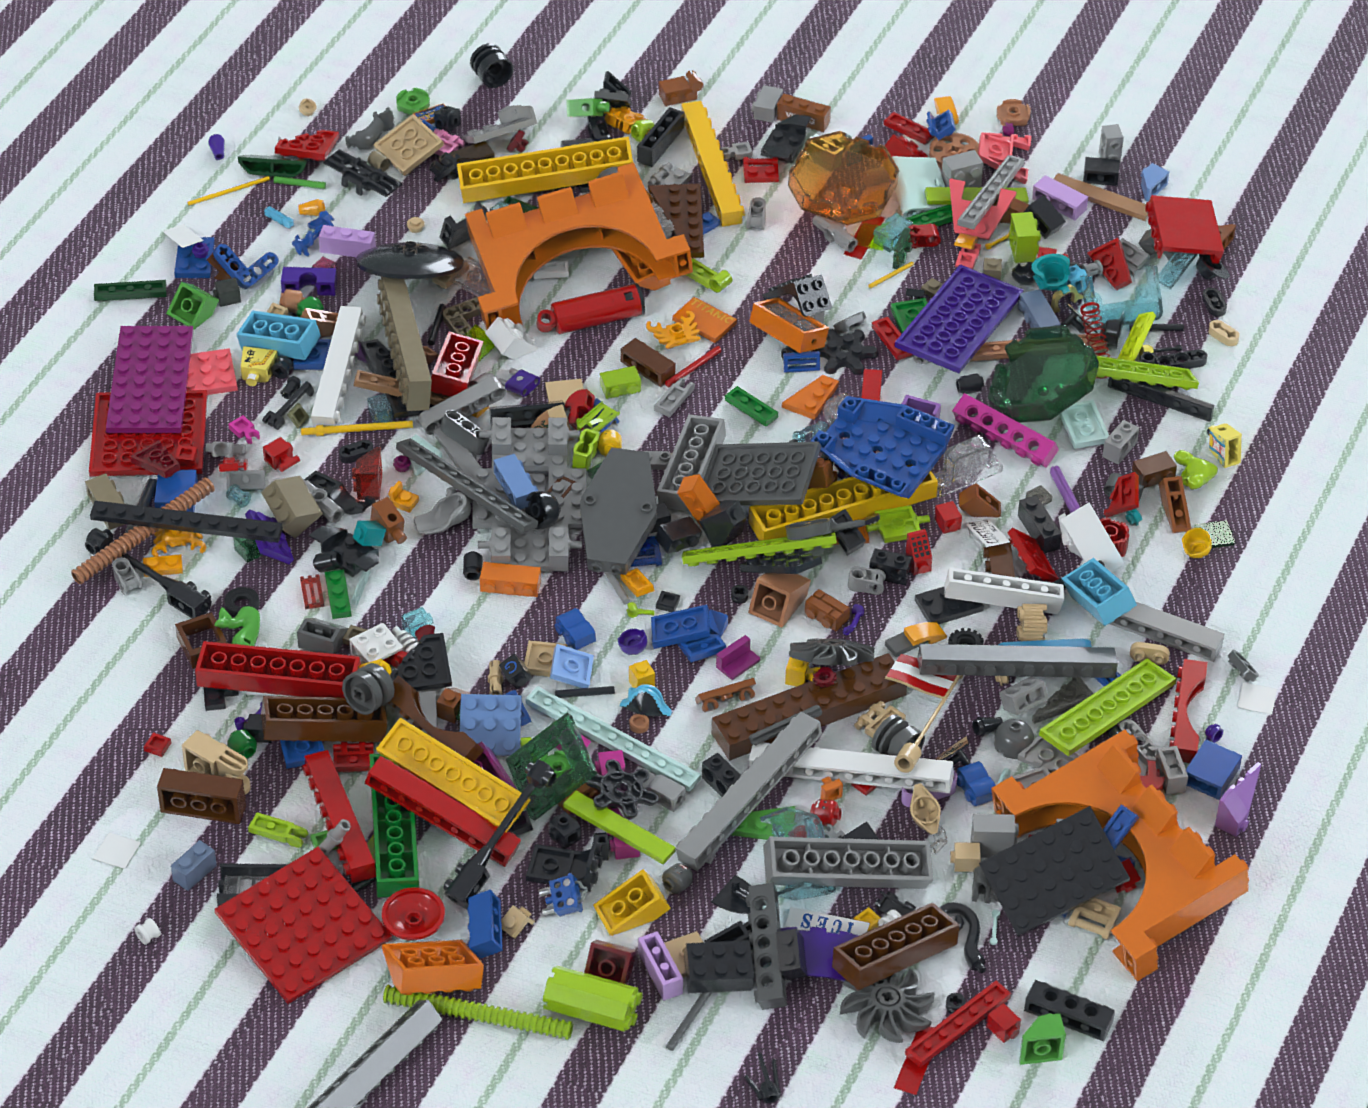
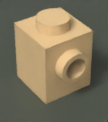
M955 842L954 851H950V863H954V872H973L976 867L980 866V843Z

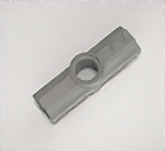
M821 211L816 213V216L813 218V224L824 233L828 242L835 241L845 251H853L858 244V240L847 232L845 225L841 221L835 222Z
M304 480L323 516L330 522L337 523L344 515V510L327 497V492L324 489H318L308 480Z

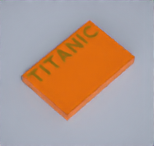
M693 297L672 316V321L683 324L681 316L689 318L686 315V311L693 312L695 319L691 325L696 322V329L700 330L698 334L714 343L720 340L737 324L736 318L696 297Z

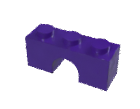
M283 267L281 276L282 293L286 289L300 291L303 287L311 285L317 288V295L335 296L337 270L336 268Z

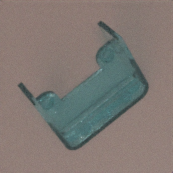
M1145 265L1147 283L1136 287L1135 300L1104 305L1102 304L1101 296L1094 292L1092 276L1081 275L1084 304L1088 302L1099 304L1101 312L1098 316L1102 317L1099 322L1103 324L1107 320L1120 319L1123 311H1125L1124 325L1134 324L1138 314L1152 311L1156 315L1154 321L1158 320L1163 315L1158 267L1156 265ZM1090 305L1086 309L1089 311L1096 309L1098 306ZM1096 311L1095 313L1089 315H1095L1099 313V311ZM1100 317L1091 318L1092 321H1097L1100 319ZM1096 323L1094 326L1099 327L1101 323Z
M785 807L760 817L761 822L772 824L774 837L825 838L822 822L816 814ZM801 882L793 886L786 885L785 889L778 891V897L800 900L824 896L835 892L836 887Z

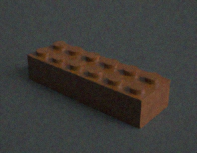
M263 696L261 720L264 740L376 743L382 742L386 736L387 718L384 705L374 712L365 715L353 710L346 699L341 697Z
M932 902L834 947L832 968L859 991L957 945L959 924Z

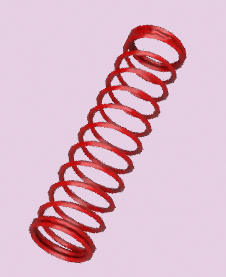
M1096 302L1085 303L1080 307V312L1083 315V326L1087 334L1086 339L1088 340L1087 345L1089 346L1090 355H1108L1110 357L1106 353L1109 349L1104 347L1107 345V342L1102 341L1106 336L1102 334L1105 330L1100 328L1103 326V323L1099 322L1102 317L1098 316L1101 312L1099 310L1100 306ZM1087 306H1098L1096 309L1083 311V309ZM1096 311H1099V313H1097V314H1095V315H1085V314H1092V313H1095ZM1093 317H1100L1097 321H1087ZM1101 323L1099 327L1089 328L1092 324ZM1095 330H1103V332L1098 334H1089ZM1097 336H1104V338L1100 340H1091L1092 338ZM1100 342L1106 343L1105 345L1099 347L1093 346L1094 344ZM1099 349H1107L1102 353H1093Z

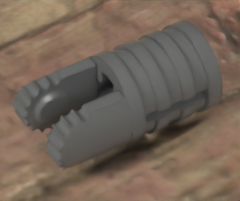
M978 866L973 871L972 901L977 902L978 895L984 894V902L989 904L991 886L981 867Z

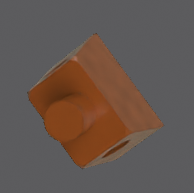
M387 496L373 503L370 521H377L386 528L383 540L386 543L394 540L398 544L405 542L407 536L403 532L404 518L390 498Z

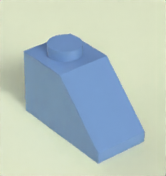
M1154 163L1143 169L1141 172V187L1145 201L1149 202L1151 195H1157L1168 185L1170 171Z

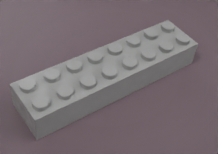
M769 837L763 845L766 883L773 882L774 885L926 889L933 881L930 841Z

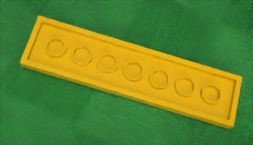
M399 718L376 748L377 752L419 779L426 781L437 790L443 791L454 800L461 802L464 806L480 814L497 827L522 794L402 718ZM530 798L527 799L523 807L520 809L516 817L513 819L509 827L506 829V833L513 825V823L516 821V819L519 817V815L522 813V811L525 809V807L528 805V803L531 801Z

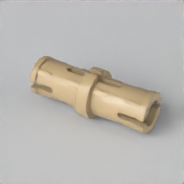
M499 660L489 662L490 673L488 675V683H490V695H498V692L499 695H502L503 675L501 674L499 666L501 662Z

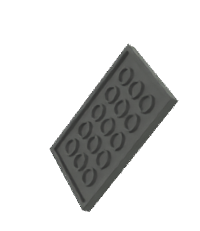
M819 441L716 444L704 481L720 503L724 500H739L741 506L803 504L819 456L821 444Z

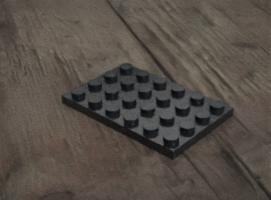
M1090 806L979 863L1018 937L1130 880Z

